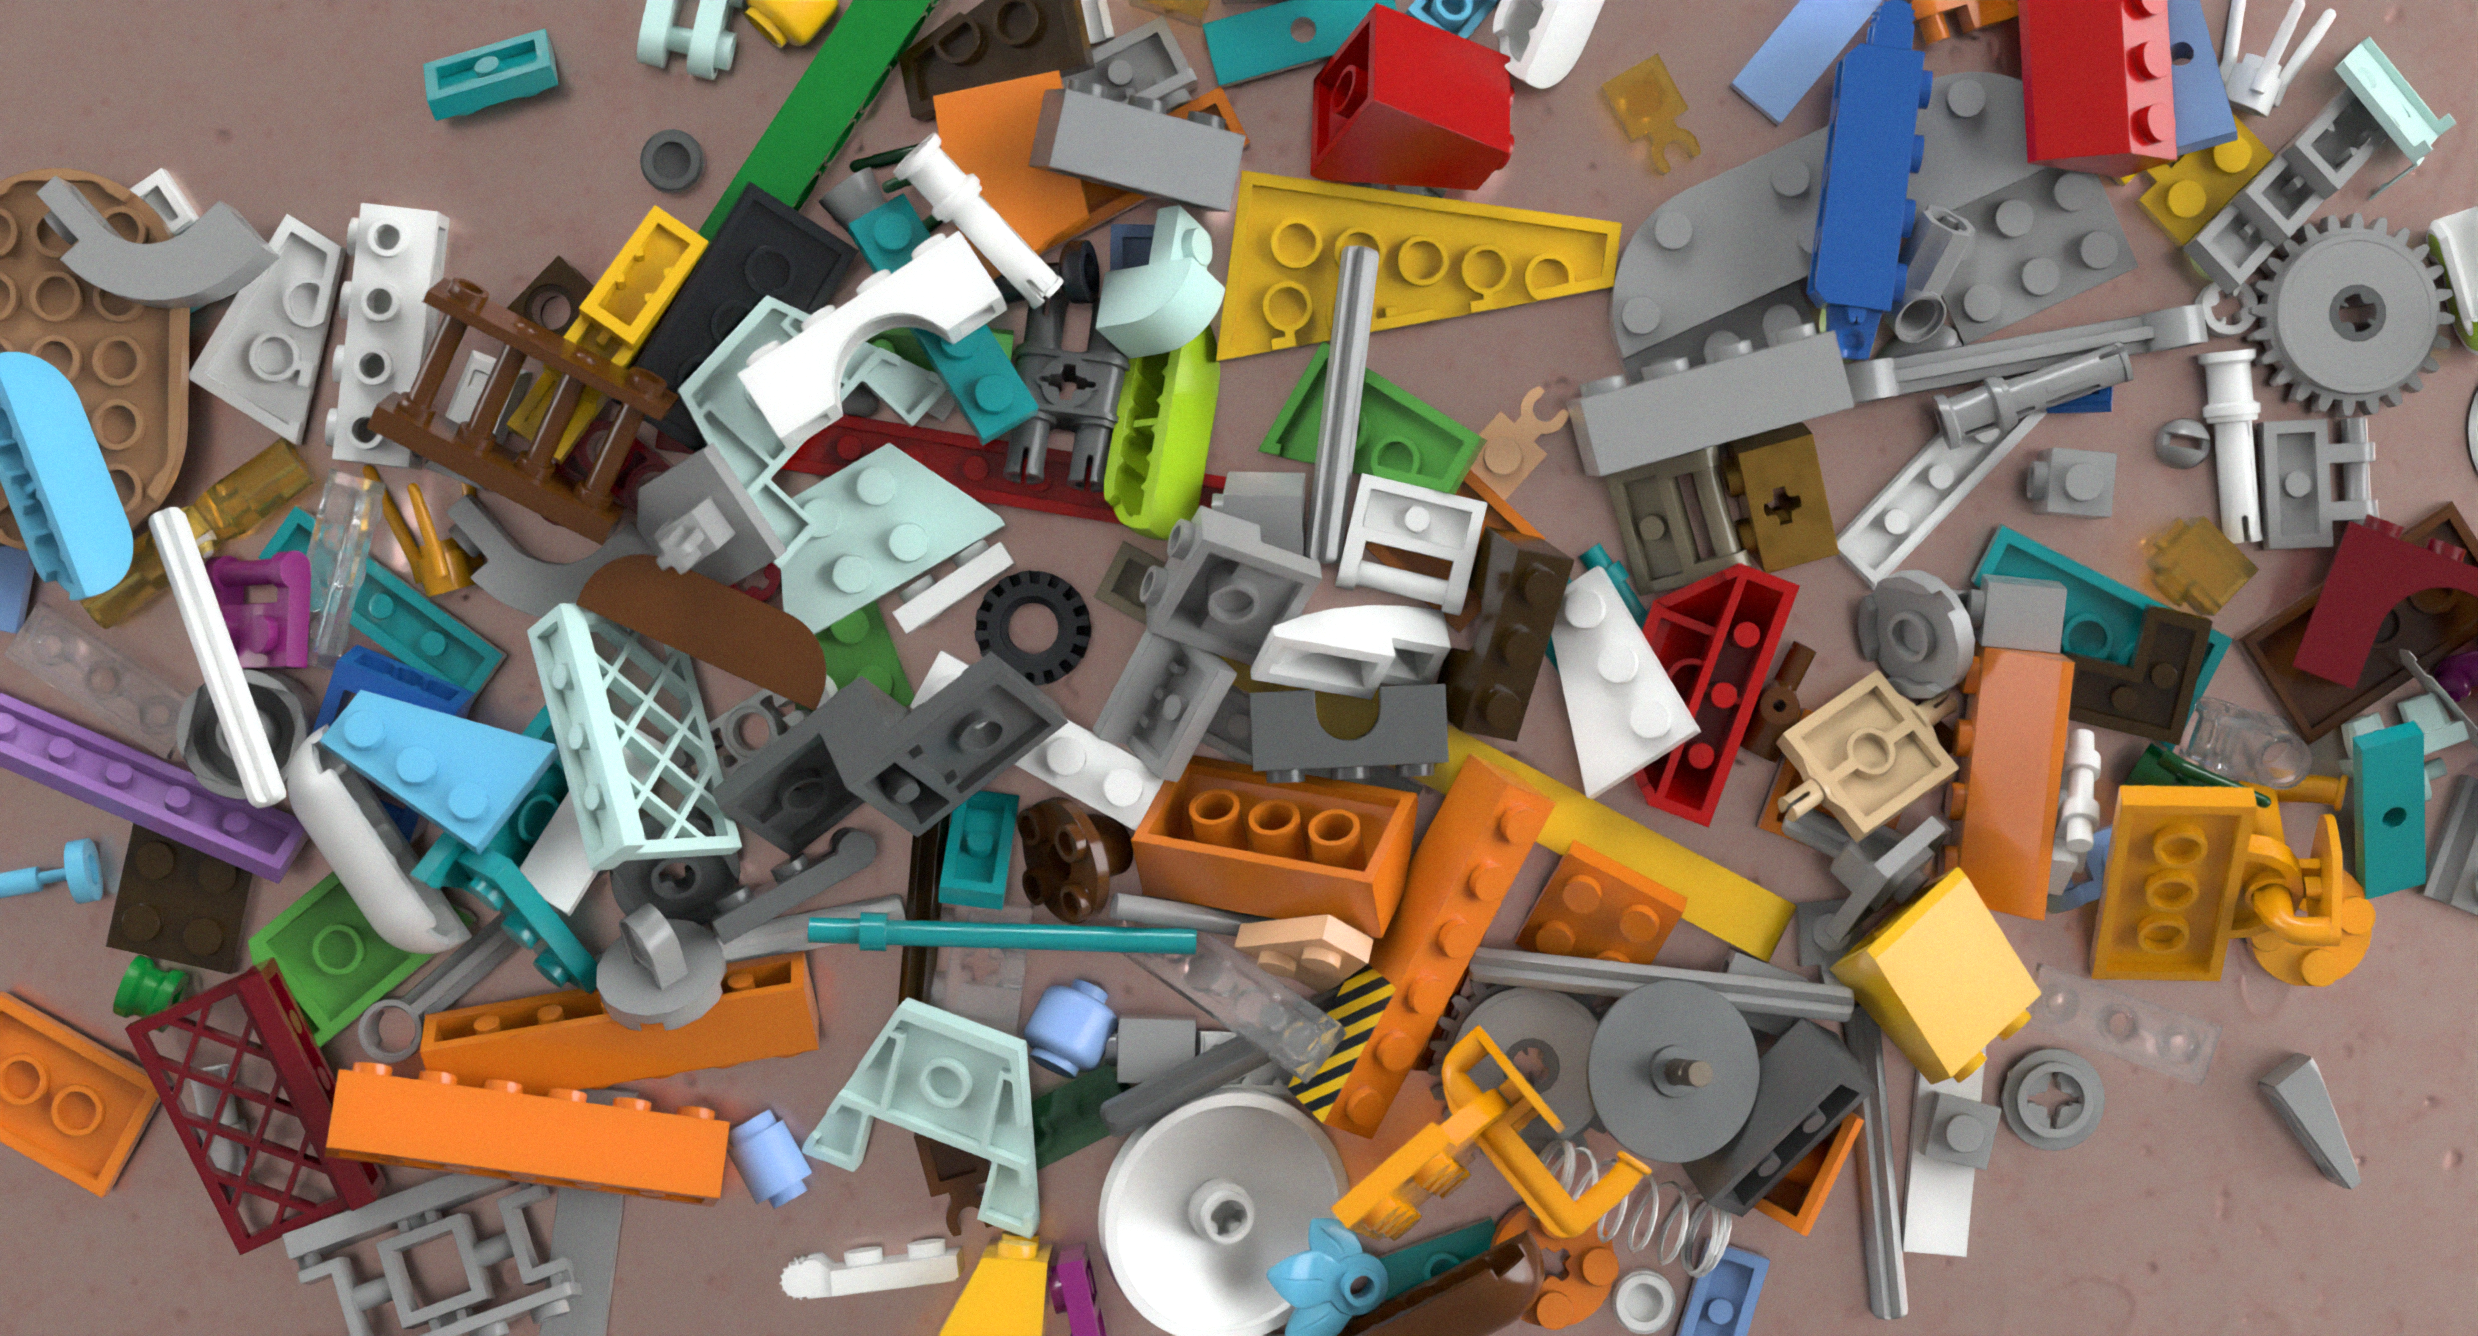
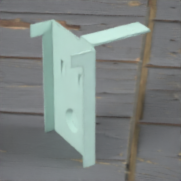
M2368 36L2334 69L2413 164L2388 183L2382 184L2369 198V200H2372L2419 166L2425 159L2424 156L2433 150L2430 145L2441 134L2454 126L2456 121L2449 113L2438 120L2376 43Z

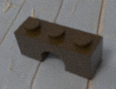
M1488 526L1485 527L1468 584V588L1474 591L1481 601L1482 621L1480 631L1469 651L1451 647L1443 661L1436 683L1445 684L1447 721L1462 732L1517 742L1575 561L1540 537Z

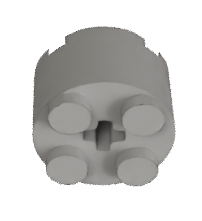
M242 669L284 787L288 790V772L292 759L301 744L312 734L319 714L317 699L301 684L285 674L271 670ZM204 683L187 698L181 709L177 724V745L179 751L195 775L194 777L204 788L227 798L247 799L206 683Z

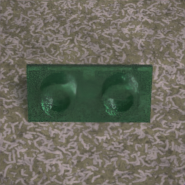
M1109 1064L1031 1102L1037 1171L1111 1135L1101 1119L1099 1112L1103 1102L1131 1089V1086L1128 1083H1117Z

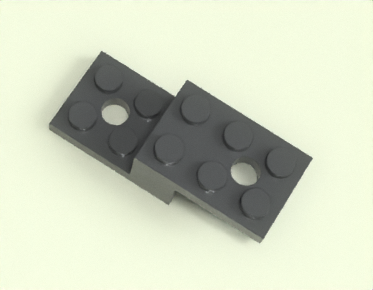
M992 652L988 653L977 663L967 667L960 676L926 702L915 707L912 712L861 675L848 686L840 689L831 699L800 723L788 729L782 737L751 761L739 767L734 774L711 792L719 810L791 857L798 854L864 802H867L918 838L1065 726L1068 721L1058 703ZM987 722L981 728H975L977 725ZM811 782L810 784H808V785L805 786L804 788L798 787V786H800V785H802V784Z

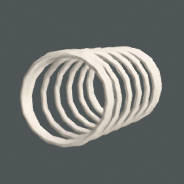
M1561 1138L1550 1142L1538 1156L1541 1162L1547 1166L1553 1154L1559 1148H1564L1565 1155L1557 1161L1550 1172L1555 1176L1557 1170L1564 1163L1559 1183L1567 1193L1572 1185L1576 1169L1575 1154L1583 1153L1588 1156L1592 1168L1577 1187L1572 1198L1574 1201L1579 1198L1591 1177L1592 1186L1598 1182L1599 1168L1609 1164L1615 1165L1618 1161L1611 1158L1597 1164L1590 1150L1585 1147L1573 1148L1572 1143ZM1651 1174L1649 1176L1644 1175L1643 1177L1649 1180L1652 1190L1640 1203L1630 1224L1627 1237L1629 1252L1634 1255L1643 1250L1648 1243L1658 1215V1191L1662 1188L1672 1187L1678 1190L1682 1201L1671 1212L1663 1226L1657 1246L1658 1261L1663 1266L1672 1262L1681 1248V1262L1685 1273L1695 1278L1707 1275L1716 1267L1728 1244L1732 1227L1731 1213L1720 1209L1721 1223L1718 1233L1717 1209L1704 1201L1697 1207L1688 1222V1202L1697 1198L1704 1200L1700 1192L1686 1197L1682 1186L1675 1181L1663 1182L1657 1186ZM1628 1195L1622 1200L1616 1222L1607 1237L1603 1236V1226L1607 1213L1599 1219L1597 1232L1599 1241L1602 1243L1611 1240L1619 1230L1627 1207ZM1653 1197L1652 1214L1648 1229L1637 1248H1634L1633 1236L1637 1222L1645 1206ZM1527 1205L1529 1214L1534 1218H1538V1216ZM1683 1208L1682 1226L1678 1240L1672 1253L1667 1259H1664L1662 1251L1668 1229L1678 1212ZM1712 1209L1713 1227L1709 1248L1702 1264L1698 1269L1694 1270L1692 1267L1694 1239L1700 1223L1707 1212Z

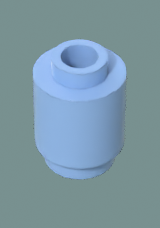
M770 1109L729 1131L728 1141L732 1149L728 1150L727 1153L756 1204L768 1199L772 1207L776 1209L807 1191L802 1179L813 1172L784 1120L777 1122Z

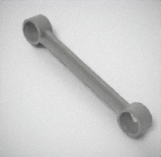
M2194 304L2132 317L1901 357L1863 361L1844 365L1853 403L1856 405L1901 395L1982 382L1985 378L1993 375L1996 378L2000 376L2005 378L2028 374L2079 355L2082 356L2097 351L2118 341L2123 344L2124 351L2127 352L2128 356L2198 345L2209 342L2203 304Z
M599 870L590 886L609 870ZM549 904L557 915L561 912ZM500 913L403 997H388L372 1004L366 1009L359 1021L358 1037L362 1048L370 1057L383 1063H397L415 1055L421 1048L425 1014L447 1010L520 947L501 928L500 924L506 919L504 915ZM384 1008H399L413 1019L415 1036L410 1042L411 1046L409 1049L406 1048L399 1053H392L379 1045L383 1041L379 1034V1022L385 1014L382 1010Z

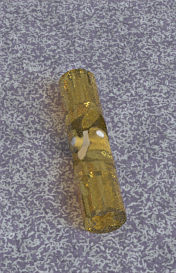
M280 437L220 479L199 496L193 505L180 509L186 514L202 561L216 553L222 543L248 532L315 485L317 480L299 451L284 437ZM151 529L133 541L132 561L123 579L112 589L80 601L86 612L103 629H110L171 586Z

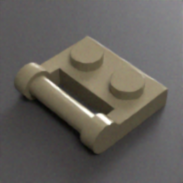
M1718 445L1605 475L1640 596L1687 586L1737 563L1752 567L1747 548H1740L1717 469V465L1722 463ZM1692 473L1715 556L1703 559L1700 557L1677 476Z

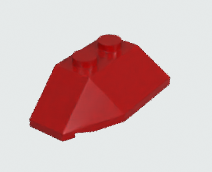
M1737 563L1652 601L1641 632L1701 732L1633 774L1647 805L1709 828L1800 585L1742 563Z

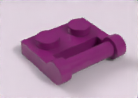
M295 550L278 552L271 559L239 561L236 557L230 555L216 556L208 559L204 566L241 668L251 670L307 668L312 573L308 557L304 553ZM273 584L278 588L277 602L243 604L244 586Z
M1087 1241L1062 1247L1057 1265L1051 1266L1052 1275L1048 1276L1055 1313L1067 1312L1071 1327L1070 1336H1108Z

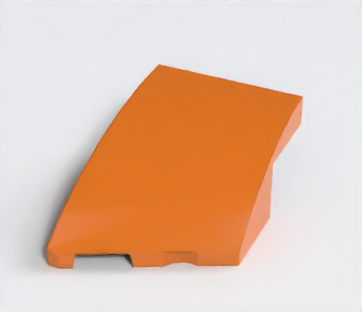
M1059 70L933 96L938 133L942 139L941 149L966 175L974 173L980 179L979 184L982 186V190L979 194L1037 255L1044 252L1047 245L1053 239L1066 236L1090 219L1084 180L1028 166L1045 90L1064 88ZM956 226V231L961 232L991 279L994 280L1002 275Z

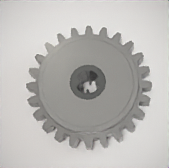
M2353 213L2346 216L2343 228L2341 229L2337 217L2330 215L2320 219V234L2310 223L2300 226L2296 231L2300 242L2299 245L2289 238L2276 247L2278 253L2282 256L2281 260L2268 257L2259 265L2269 275L2268 280L2252 282L2249 285L2254 293L2261 297L2259 305L2248 308V314L2259 319L2260 329L2246 335L2247 342H2263L2266 351L2261 353L2254 361L2257 366L2273 363L2277 371L2269 381L2272 387L2287 382L2293 385L2288 399L2293 404L2303 401L2310 395L2313 396L2311 403L2312 412L2316 414L2326 412L2331 403L2335 402L2337 417L2352 416L2355 403L2357 402L2363 416L2378 413V397L2388 408L2398 406L2403 403L2399 390L2400 387L2409 393L2419 392L2424 388L2421 379L2417 375L2418 371L2430 374L2439 370L2440 365L2429 355L2434 350H2444L2450 347L2451 342L2445 337L2438 335L2439 326L2454 323L2455 316L2446 312H2440L2439 302L2449 299L2453 296L2452 289L2436 290L2433 280L2438 278L2445 270L2442 265L2426 268L2422 260L2430 250L2427 244L2413 249L2406 246L2411 232L2408 228L2404 227L2396 230L2391 235H2387V218L2379 217L2373 219L2367 229H2365L2362 214ZM2357 308L2359 321L2355 323H2341L2339 310Z
M1470 979L1471 988L1475 994L1469 1000H1466L1463 996L1454 993L1450 998L1459 1011L1454 1018L1444 1016L1437 1022L1443 1029L1447 1030L1445 1039L1433 1038L1429 1040V1048L1442 1053V1061L1428 1064V1074L1442 1077L1441 1070L1445 1056L1457 1042L1477 1025L1483 1028L1519 1071L1520 1069L1513 1062L1517 1053L1522 1050L1528 1056V1048L1539 1049L1537 1057L1544 1065V1069L1538 1076L1529 1071L1530 1079L1526 1080L1567 1128L1560 1134L1557 1133L1540 1114L1518 1134L1537 1157L1550 1142L1559 1138L1568 1142L1573 1141L1578 1148H1588L1587 1140L1583 1133L1591 1127L1596 1132L1605 1134L1606 1129L1597 1117L1590 1100L1586 1078L1587 1054L1598 1024L1612 1005L1607 1004L1596 1009L1592 1004L1598 995L1501 984H1490L1485 987L1482 982H1474ZM1488 1054L1467 1074L1483 1093L1497 1088L1513 1107L1498 1088L1509 1076L1492 1055ZM1443 1084L1431 1091L1434 1100H1446ZM1449 1107L1442 1114L1445 1121L1453 1116ZM1563 1147L1553 1154L1557 1160L1565 1155ZM1480 1148L1481 1154L1487 1157V1155Z

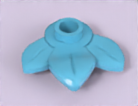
M1313 1218L1310 1221L1308 1232L1310 1250L1285 1258L1271 1267L1266 1273L1267 1279L1278 1294L1295 1307L1287 1322L1285 1336H1337L1352 1315H1363L1379 1306L1388 1290L1389 1279L1385 1266L1374 1255L1362 1251L1356 1232L1348 1230L1340 1220ZM1367 1276L1366 1286L1359 1293L1351 1294L1350 1287L1352 1282L1357 1277Z

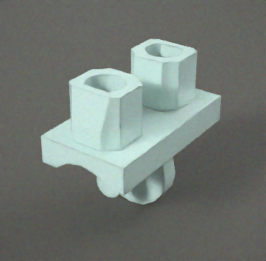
M2426 692L2397 703L2403 722L2415 721L2423 731L2424 755L2470 739L2463 721H2450L2448 713L2436 692ZM2372 712L2354 718L2341 725L2348 757L2338 760L2342 773L2348 775L2349 778L2353 777L2352 737L2385 729L2379 712ZM2441 757L2424 763L2425 802L2432 799L2429 781L2445 776L2448 773Z

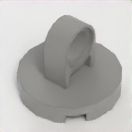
M1922 570L1899 571L1877 582L1873 593L1865 596L1859 606L1857 627L1862 650L1868 662L1878 659L1883 670L1890 676L1887 681L1896 692L1911 699L1932 698L1962 682L1973 664L1976 628H1972L1970 617L1966 611L1969 591L1950 588L1940 578Z
M650 903L644 904L619 921L621 936L605 950L597 966V989L604 1007L614 1021L630 1030L642 1031L640 1023L655 1024L663 1022L665 1031L673 1030L701 1018L719 1001L723 993L720 983L724 974L727 973V963L721 945L710 930L693 921L665 919L661 912Z

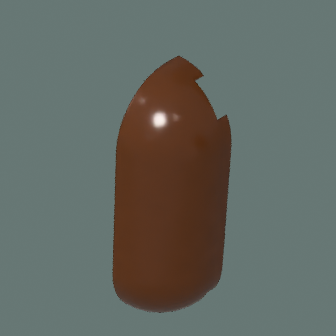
M633 554L612 560L598 569L583 587L576 605L815 711L817 709L826 684L825 657L815 635L796 617L690 569L683 574H679L673 566L663 571L656 561L659 556L649 554Z
M1529 1229L1379 1304L1369 1313L1351 1318L1337 1336H1489L1519 1320L1535 1303L1544 1280V1261L1540 1248Z

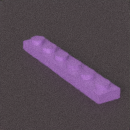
M0 693V767L277 884L281 882L309 838L308 833L295 816L271 806L256 808L249 803L248 799H233L215 794L204 788L194 777L193 773Z

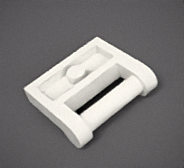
M1362 473L1335 587L1354 591L1355 585L1439 604L1442 605L1441 612L1460 616L1488 503ZM1365 542L1452 561L1449 578L1445 580L1361 560Z

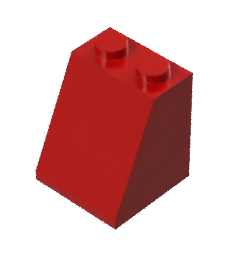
M1376 3L1314 78L1310 176L1332 181L1477 191L1495 170L1499 171L1506 166L1514 149L1515 139L1513 134L1510 133V109L1514 101L1515 90L1510 85V72L1504 66L1510 62V56Z

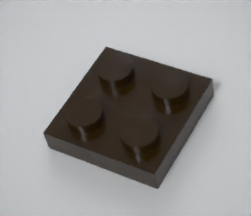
M133 823L106 947L226 974L236 973L258 875Z

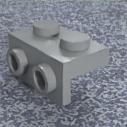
M1164 15L1092 50L1095 64L1094 69L1062 78L1064 88L1067 89L1070 79L1107 87L1106 99L1128 104L1129 95L1167 103L1165 114L1191 102L1192 99L1188 92L1198 87L1197 77L1192 67H1189Z
M1146 629L1097 719L1093 732L1102 740L1126 744L1159 779L1178 782L1237 673L1217 654L1147 632Z

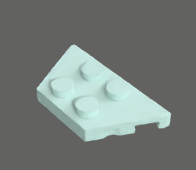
M887 443L791 498L820 527L781 568L783 611L799 619L815 635L1005 527L1006 524L1002 517L891 443Z

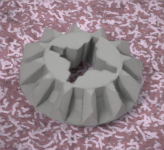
M2053 1047L2027 1053L2024 1059L2008 1071L2004 1091L2000 1096L2006 1122L2013 1131L2026 1143L2039 1149L2051 1151L2072 1148L2085 1141L2100 1123L2105 1107L2104 1087L2094 1067L2076 1053ZM2053 1072V1079L2056 1080L2057 1089L2072 1097H2078V1101H2068L2067 1104L2057 1105L2056 1115L2052 1116V1126H2050V1118L2047 1116L2046 1107L2032 1100H2027V1097L2036 1096V1093L2046 1092Z

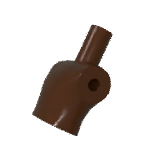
M1795 640L1793 641L1775 677L1764 681L1742 738L1741 747L1768 761L1777 762L1782 751L1776 742L1785 731L1800 721V703L1796 691L1817 653L1815 650Z

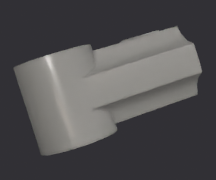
M1927 205L1926 209L1921 212L1910 238L1907 239L1898 256V263L1907 264V281L1901 303L1892 302L1891 312L1881 317L1898 338L1907 343L1924 341L1934 335L1943 325L1947 315V308L1941 295L1976 232L1967 219L1952 213L1947 208Z

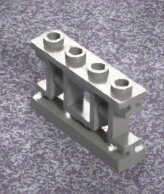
M451 1173L376 1200L354 1211L349 1210L282 1235L289 1259L297 1260L300 1271L297 1274L301 1284L312 1285L333 1278L350 1333L347 1336H374L366 1310L390 1301H394L402 1329H415L426 1324L430 1325L431 1331L419 1336H507L510 1334L507 1323L531 1315L533 1324L561 1317L571 1312L568 1301L584 1296L581 1284L575 1282L572 1272L575 1270L570 1258H559L539 1266L521 1209L550 1199L548 1187L545 1185ZM518 1184L520 1185L521 1191L496 1199L507 1231L503 1234L478 1242L470 1214L458 1213L444 1219L441 1212ZM397 1228L400 1230V1235L376 1243L386 1275L384 1277L358 1286L349 1257L339 1256L325 1262L322 1260L321 1256ZM454 1234L471 1291L419 1309L401 1252ZM515 1256L524 1285L534 1286L548 1280L551 1281L552 1287L473 1315V1307L496 1299L487 1266Z

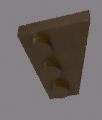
M984 0L966 14L959 12L898 56L910 114L912 118L919 121L936 117L933 96L1057 70H1059L1061 77L1064 78L1095 68L1081 0Z

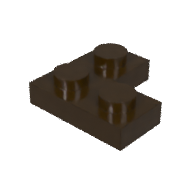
M2146 603L2129 665L2066 651L2065 656L2075 662L2068 720L2180 746L2213 621L2207 617Z

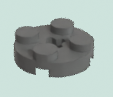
M693 806L685 820L704 836H716L712 820L707 818L706 813L700 808ZM653 816L641 820L646 840L660 839L667 828ZM736 851L728 855L628 860L622 862L614 869H610L609 873L614 898L626 916L644 904L650 903L661 912L665 919L693 921L703 925L707 923L705 916L718 910L714 900L733 889L736 881L739 883L741 871ZM669 864H687L684 867L686 876L675 880L670 873L662 876L658 874Z

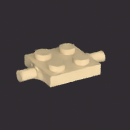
M1877 669L1780 736L1776 742L1777 746L1799 771L1804 782L1787 795L1778 799L1777 803L1780 812L1784 813L1791 808L1785 818L1790 822H1795L1806 812L1818 804H1822L1823 807L1833 813L1854 841L1859 843L1947 782L1958 771L1959 767L1939 744L1933 725L1958 710L1956 698L1953 696L1945 702L1951 694L1947 690L1915 706L1913 702L1898 694Z

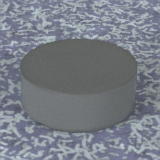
M668 129L654 134L645 143L640 156V166L645 179L655 189L668 195H683L692 191L700 184L706 172L707 160L702 146L691 135L681 130Z

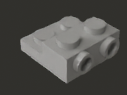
M1200 505L1191 522L1179 519L1175 523L1167 545V554L1170 557L1164 568L1152 565L1148 569L1141 585L1140 601L1146 604L1147 632L1252 666L1272 627L1297 618L1322 579L1321 565L1319 561L1262 543L1260 525Z

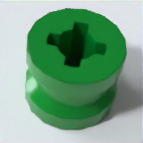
M143 955L136 956L126 970L113 1003L114 1014L126 1019L134 1015L143 1018L182 1001L189 982L188 973L178 969L165 972L156 968L152 959ZM166 1024L155 1030L163 1033L170 1025Z

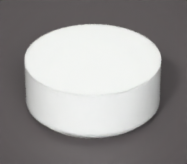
M1640 1267L1626 1271L1616 1280L1611 1290L1610 1303L1615 1317L1624 1328L1637 1334H1651L1661 1330L1670 1322L1675 1312L1676 1298L1672 1286L1661 1273L1650 1268Z

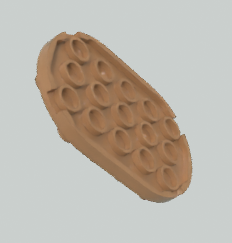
M45 168L23 172L0 181V353L22 352L41 358L59 370L74 387L117 491L131 532H133L148 520L163 503L178 477L184 460L188 436L190 308L165 309L137 304L109 293L80 277L60 259L79 240L70 245L53 230L44 219V216L51 209L36 193L54 176H57L76 186L109 224L128 242L154 244L174 238V235L166 222L145 200L128 188L106 177L69 168ZM0 481V543L28 551Z

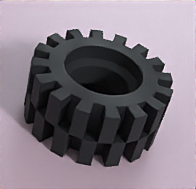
M1022 571L1001 579L983 597L984 600L980 608L977 609L975 617L976 631H974L975 640L978 642L982 657L990 652L994 653L1035 686L1058 681L1073 671L1084 657L1091 637L1090 614L1087 605L1078 591L1064 579L1043 571ZM1028 603H1039L1048 607L1054 613L1058 622V634L1055 642L1041 653L1030 654L1021 651L1013 644L1009 636L1008 624L1012 614L1019 607Z

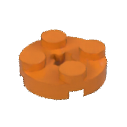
M1525 1202L1510 1211L1500 1221L1493 1234L1490 1248L1529 1229L1540 1251L1547 1248L1551 1252L1556 1253L1563 1249L1566 1255L1562 1262L1564 1267L1563 1273L1559 1277L1550 1274L1544 1278L1541 1291L1535 1303L1520 1318L1521 1320L1547 1329L1559 1330L1585 1320L1602 1305L1610 1292L1612 1282L1618 1275L1619 1262L1614 1254L1612 1240L1605 1243L1599 1241L1597 1232L1599 1220L1581 1235L1571 1239H1563L1550 1232L1540 1219L1531 1216ZM1603 1226V1236L1607 1237L1609 1233L1605 1226Z

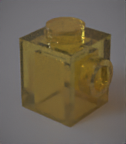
M2205 516L2190 517L2186 522L2180 517L2175 518L2152 541L2151 544L2157 551L2146 562L2157 574L2152 583L2158 591L2178 607H2181L2186 602L2199 616L2216 615L2259 570Z

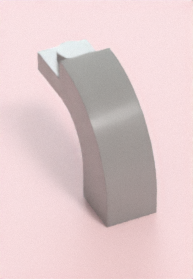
M54 176L36 193L51 209L44 216V219L53 230L70 245L79 240L60 259L72 271L91 284L137 304L156 308L178 309L216 302L249 285L280 258L236 209L221 200L180 235L160 243L139 244L125 240L76 186L57 176Z
M472 494L464 495L446 511L455 522L448 531L457 543L471 557L475 558L482 552L489 559L470 578L496 600L513 609L541 618L560 603H576L589 578L608 562L633 554L655 555L636 528L637 524L629 522L592 555L571 563L549 562L539 559L522 549ZM583 608L584 613H592L591 611Z

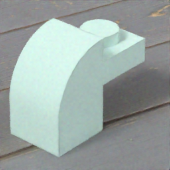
M1180 205L1157 210L1149 265L1105 272L1096 329L1129 359L1162 354L1186 345L1209 325L1217 313L1224 296L1225 288L1207 271V266L1211 262L1213 254L1212 236Z

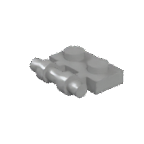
M2367 417L2341 419L2342 444H2328L2327 419L2257 423L2262 532L2264 538L2263 550L2334 547L2332 521H2346L2347 527L2349 521L2362 525L2366 514L2379 518L2378 500H2371L2369 462H2376L2375 442H2368ZM2330 464H2343L2345 501L2331 502Z

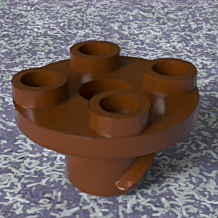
M1052 797L1042 800L1032 807L1019 812L1017 826L1022 838L1023 854L1027 868L1022 875V885L1029 901L1035 906L1044 904L1054 916L1069 924H1080L1099 916L1107 903L1110 878L1126 872L1132 864L1133 848L1131 837L1126 827L1109 816L1086 815L1078 805L1063 797Z

